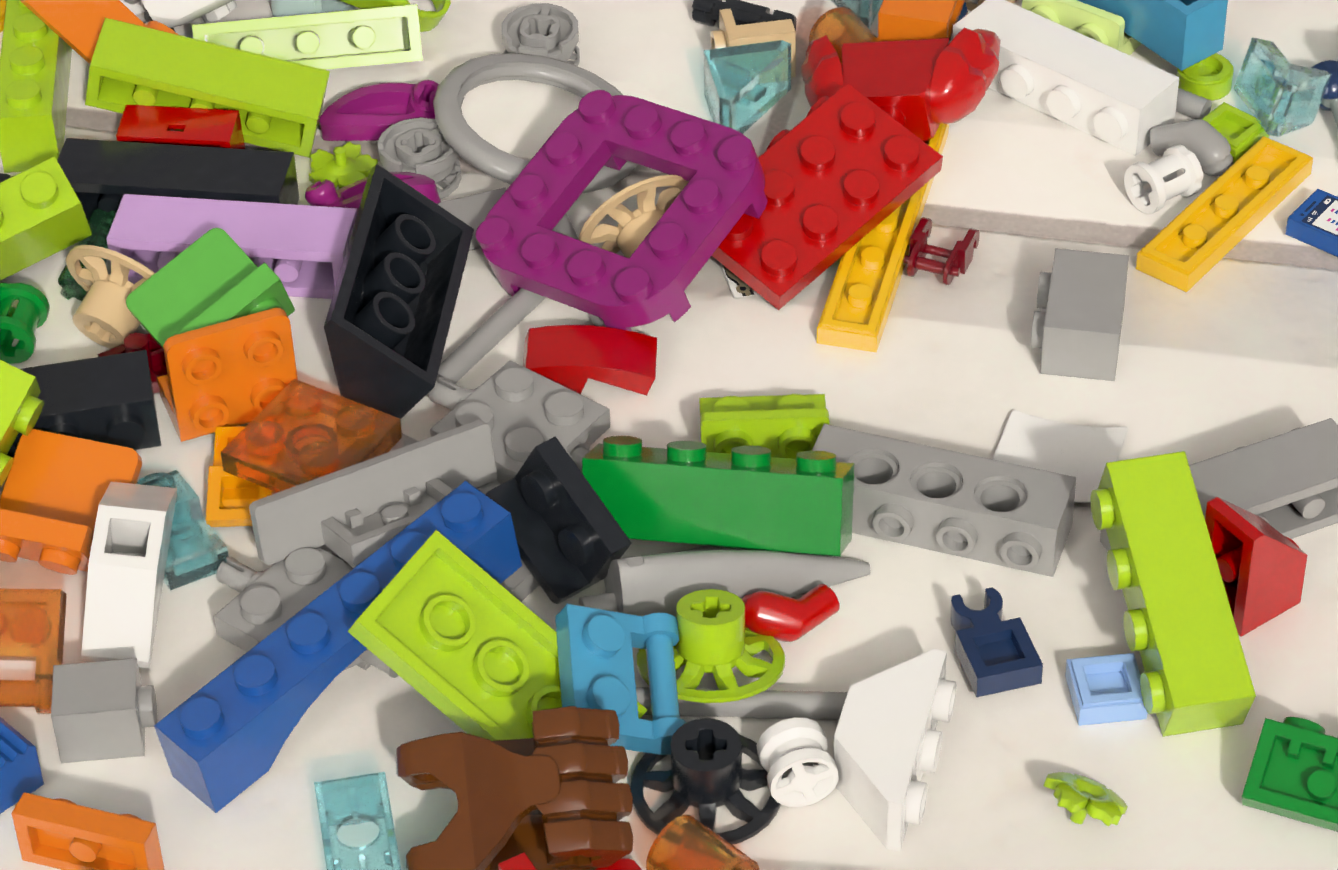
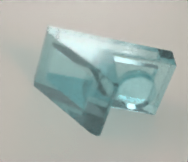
M1252 37L1233 89L1268 135L1279 137L1313 123L1331 74L1324 70L1290 64L1273 41Z

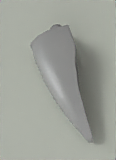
M708 550L628 557L612 560L608 569L606 592L604 594L579 597V606L637 616H645L651 613H668L676 617L678 601L683 596L694 591L705 589L723 590L731 592L741 599L745 595L758 591L794 597L807 593L818 584H825L830 587L870 575V564L864 561L826 555L765 550Z

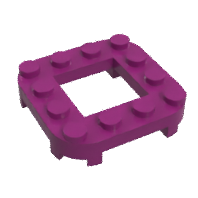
M595 90L586 94L580 100L578 109L568 115L492 207L485 220L478 226L475 235L502 288L511 296L522 288L602 318L606 327L631 331V327L649 324L667 314L670 315L673 322H676L691 308L684 292L742 215L747 214L758 219L762 215L768 202L764 193L765 176L751 140L741 132L638 97L627 95L611 96L605 90ZM627 161H631L669 175L681 176L684 180L689 181L630 258L552 231L603 166L620 171Z

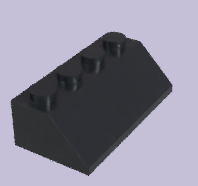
M376 164L368 175L324 324V330L340 395L355 404L362 411L371 414L392 428L435 387L474 229Z

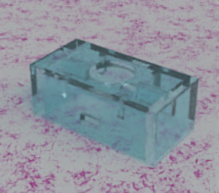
M385 772L314 782L326 869L401 870ZM374 822L380 830L373 842L361 847L347 846L337 837L340 827L346 825Z

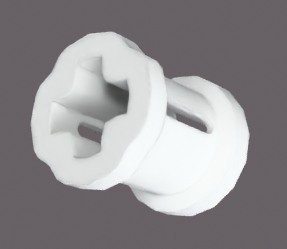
M1174 145L1164 152L1163 157L1149 164L1137 162L1129 166L1124 175V186L1129 199L1139 211L1145 214H1153L1163 208L1165 201L1175 196H1191L1200 191L1202 188L1203 171L1200 162L1193 152L1183 145ZM1183 169L1184 174L1178 176L1176 171ZM1149 183L1151 188L1145 190L1143 186Z

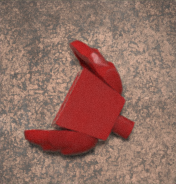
M963 28L951 42L950 38L843 43L841 64L835 48L828 36L825 35L809 42L807 47L806 59L801 66V75L805 83V95L810 107H812L820 98L824 96L831 97L846 83H849L922 141H927L935 136L940 124L956 123L976 110V107L998 72L1001 40L995 32L986 29L970 30Z

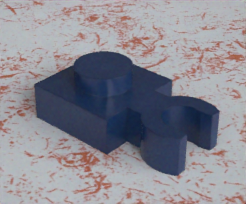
M993 587L985 589L983 610H972L966 607L960 594L953 595L951 598L950 621L955 629L954 650L976 697L1042 684L1043 663L1021 618L1002 621L1003 599L1000 593Z

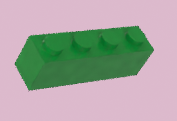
M611 436L604 438L603 444L599 443L582 458V474L629 539L841 556L852 540L855 463L836 462V455L831 452L803 451L797 453L796 459L771 457V450L761 446H738L732 448L731 454L706 452V444L696 441H674L668 443L667 449L642 447V439L637 437Z

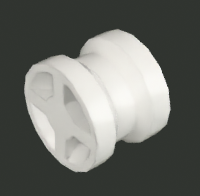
M798 717L781 720L770 726L760 736L756 745L757 754L761 765L768 772V787L771 796L777 803L788 807H802L814 804L825 798L835 788L839 779L838 770L834 759L826 752L828 747L824 730L816 721Z

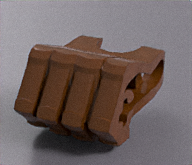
M576 706L533 711V738L491 741L475 735L455 732L439 734L401 744L396 750L395 757L397 776L401 777L410 786L420 790L451 789L456 793L458 801L457 813L436 841L412 847L406 854V870H498L499 863L525 852L537 870H596L609 867L622 857L629 855L633 850L632 829L629 822L619 820L632 813L633 796L629 784L616 783L620 779H624L628 774V758L625 748L623 746H610L619 739L620 724L616 711L577 708Z

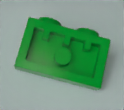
M1286 717L1282 723L1265 718L1243 790L1242 805L1338 832V738L1325 735V729L1322 726L1307 719Z

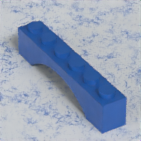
M464 481L154 725L172 777L215 813L220 811L270 770L286 739L307 709L335 677L367 650L363 644L347 631L435 530L440 532L499 584L522 567L511 513L467 481Z

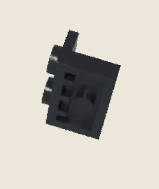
M556 436L537 445L514 478L489 490L485 494L511 513L520 557L554 604H560L605 579L608 575L611 561L620 559L632 544Z

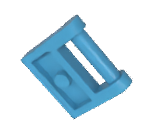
M566 604L555 616L562 707L576 706L577 708L615 710L620 724L619 739L610 746H623L625 750L671 755L670 744L672 736L679 727L687 723L685 720L680 719L673 650V646L679 641L677 618L668 613H651L645 616H637ZM632 647L646 649L652 721L639 719Z

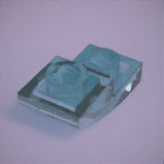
M177 470L169 473L149 474L136 483L140 485L177 488V498L163 580L170 591L216 574L222 561L227 564L226 558L229 557L227 546L211 526L206 524L199 496Z

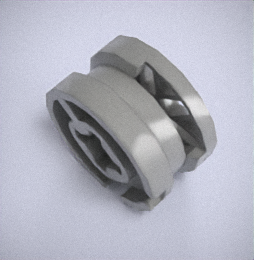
M549 3L529 4L509 13L502 22V44L506 48L504 53L541 55L569 62L576 66L579 65L580 52L577 47L579 42L578 20L572 12L562 6Z
M414 118L403 120L391 125L381 134L378 140V153L382 168L388 172H411L433 179L435 184L443 188L437 187L440 199L449 196L458 188L461 181L459 155L445 141L437 126L436 119Z

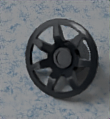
M703 718L692 720L676 730L670 744V770L651 771L655 764L667 755L645 753L637 763L631 778L630 789L633 796V807L644 825L658 836L674 844L692 848L711 849L741 843L766 828L777 815L781 804L777 803L770 793L765 807L760 811L744 797L739 788L753 791L768 786V772L760 763L757 754V743L738 734L728 723L717 719ZM742 753L757 761L763 769H743ZM644 787L663 793L675 789L671 797L654 813L644 799ZM691 805L698 808L701 834L680 831L668 825V823L679 819ZM725 805L736 818L748 822L736 830L714 834L717 807Z

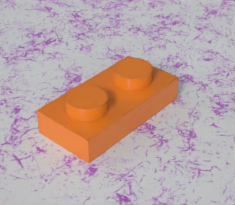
M25 792L11 813L23 861L61 870H165L156 823L142 820L131 814H115L77 805L67 799H51Z

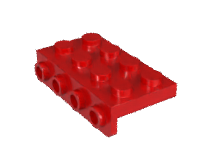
M846 83L831 97L824 96L811 107L806 118L790 131L788 129L782 130L771 140L766 151L758 157L765 176L764 193L768 200L762 215L758 219L743 214L712 254V257L776 309L780 310L938 174L942 168L943 156L849 83Z

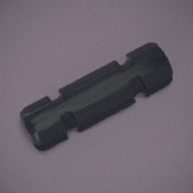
M694 0L692 4L693 20L704 25L714 27L715 22L719 23V10L731 8L736 25L791 19L796 31L797 18L793 14L775 9L773 14H770L768 7L746 1Z

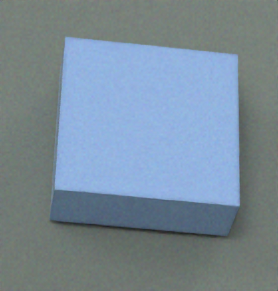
M1134 653L1066 660L1065 677L1079 726L1147 719V711L1143 704L1140 689L1141 675Z

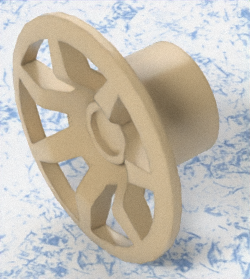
M661 175L639 181L624 188L601 204L584 223L578 240L588 244L605 242L601 247L602 249L613 253H618L621 250L624 257L630 258L689 181L684 180L678 175ZM671 186L659 194L657 204L655 205L656 188ZM637 194L638 209L631 212L621 203ZM607 214L619 223L617 226L609 224L597 226Z
M94 245L73 247L66 257L67 268L75 281L87 292L73 315V323L86 337L104 347L112 349L124 344L126 336L135 333L140 326L138 320L129 311L126 299L132 291L154 275L155 272L140 262L107 248ZM102 258L111 261V274H108L105 261ZM80 261L87 269L82 268V266L80 265ZM131 269L139 273L144 278L133 284L128 281L129 270Z

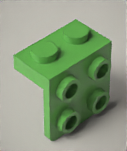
M213 228L206 232L132 291L126 299V305L131 314L162 348L168 338L177 334L272 308L283 309L287 316L295 311L280 278L265 262L258 267L221 228Z

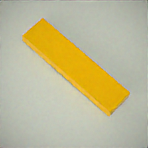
M1263 136L1137 253L1136 269L1188 292L1311 174L1313 157Z

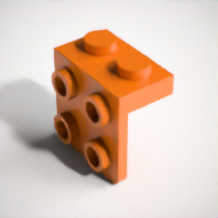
M272 308L177 334L168 338L164 343L163 349L168 374L157 377L159 392L181 442L214 433L216 427H235L301 408L291 324L286 312L281 308Z
M32 429L27 436L22 434L0 497V560L17 562L19 557L38 561L41 566L63 574L75 575L78 570L88 572L98 505L110 482L137 483L142 467L141 456L132 448Z

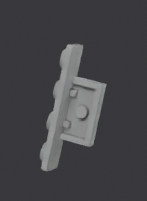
M476 420L252 502L249 510L259 559L266 565H272L285 560L291 552L297 549L317 548L326 545L351 567L355 568L464 481H467L475 488L495 481L497 471L490 426L482 420Z

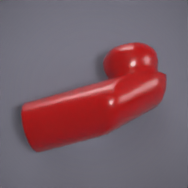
M818 584L798 599L767 591H758L745 595L742 598L745 604V628H749L752 632L760 635L773 636L776 640L783 642L798 640L840 609L836 594L825 584Z

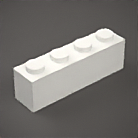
M985 0L953 25V39L963 28H967L970 30L986 29L995 32L1001 40L999 68L989 89L1136 156L1151 144L1150 131L1153 127L1175 123L1179 77L1006 0Z

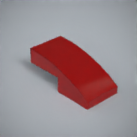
M555 325L530 328L525 337L523 367L581 394L589 378L647 396L656 376L657 337L623 329L592 325Z

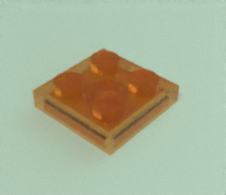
M293 379L221 451L223 471L278 493L388 453L402 438L401 420L390 414Z

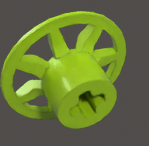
M705 589L688 593L678 601L676 605V618L679 641L673 646L675 671L685 665L683 673L677 680L678 699L698 703L739 701L767 690L782 676L785 667L783 648L773 636L760 635L752 632L749 628H745V604L740 597L723 590ZM639 648L637 653V670L642 679L649 685L646 649ZM762 650H766L773 661L771 664L752 656ZM736 666L745 676L759 679L738 687L732 668ZM704 673H713L719 690L702 691L695 689L699 686Z

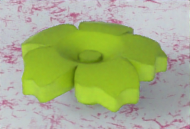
M347 142L344 146L335 147L333 154L318 149L316 153L310 154L311 173L309 174V181L314 184L318 181L323 182L326 179L333 182L336 188L338 186L341 189L368 177L370 170L378 164V159L371 158L369 154L362 155L361 145H355L351 142Z
M1067 772L1050 773L1047 775L1043 785L1055 790L1053 796L1058 799L1057 805L1071 812L1070 820L1076 824H1083L1088 814L1092 818L1101 820L1107 826L1111 824L1118 825L1122 814L1125 815L1128 808L1124 800L1112 790L1107 789L1105 785L1074 773L1073 775Z

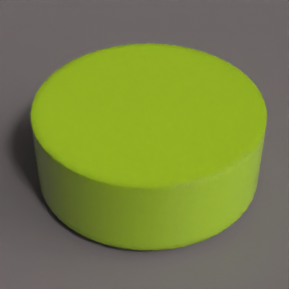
M1215 53L1182 71L1177 68L1176 76L1179 77L1178 88L1211 101L1221 99L1231 91L1234 72L1233 65L1228 59Z

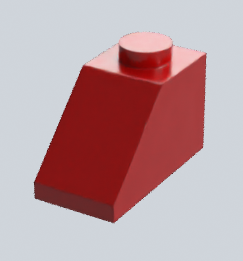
M1219 497L1208 501L1205 522L1237 632L1242 637L1301 602L1308 555L1292 539L1282 535L1261 517Z

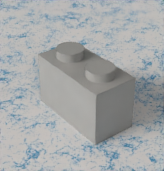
M1055 248L1052 273L1040 272L1037 308L1046 309V312L1034 311L1031 348L1042 349L1040 374L1115 381L1129 255Z

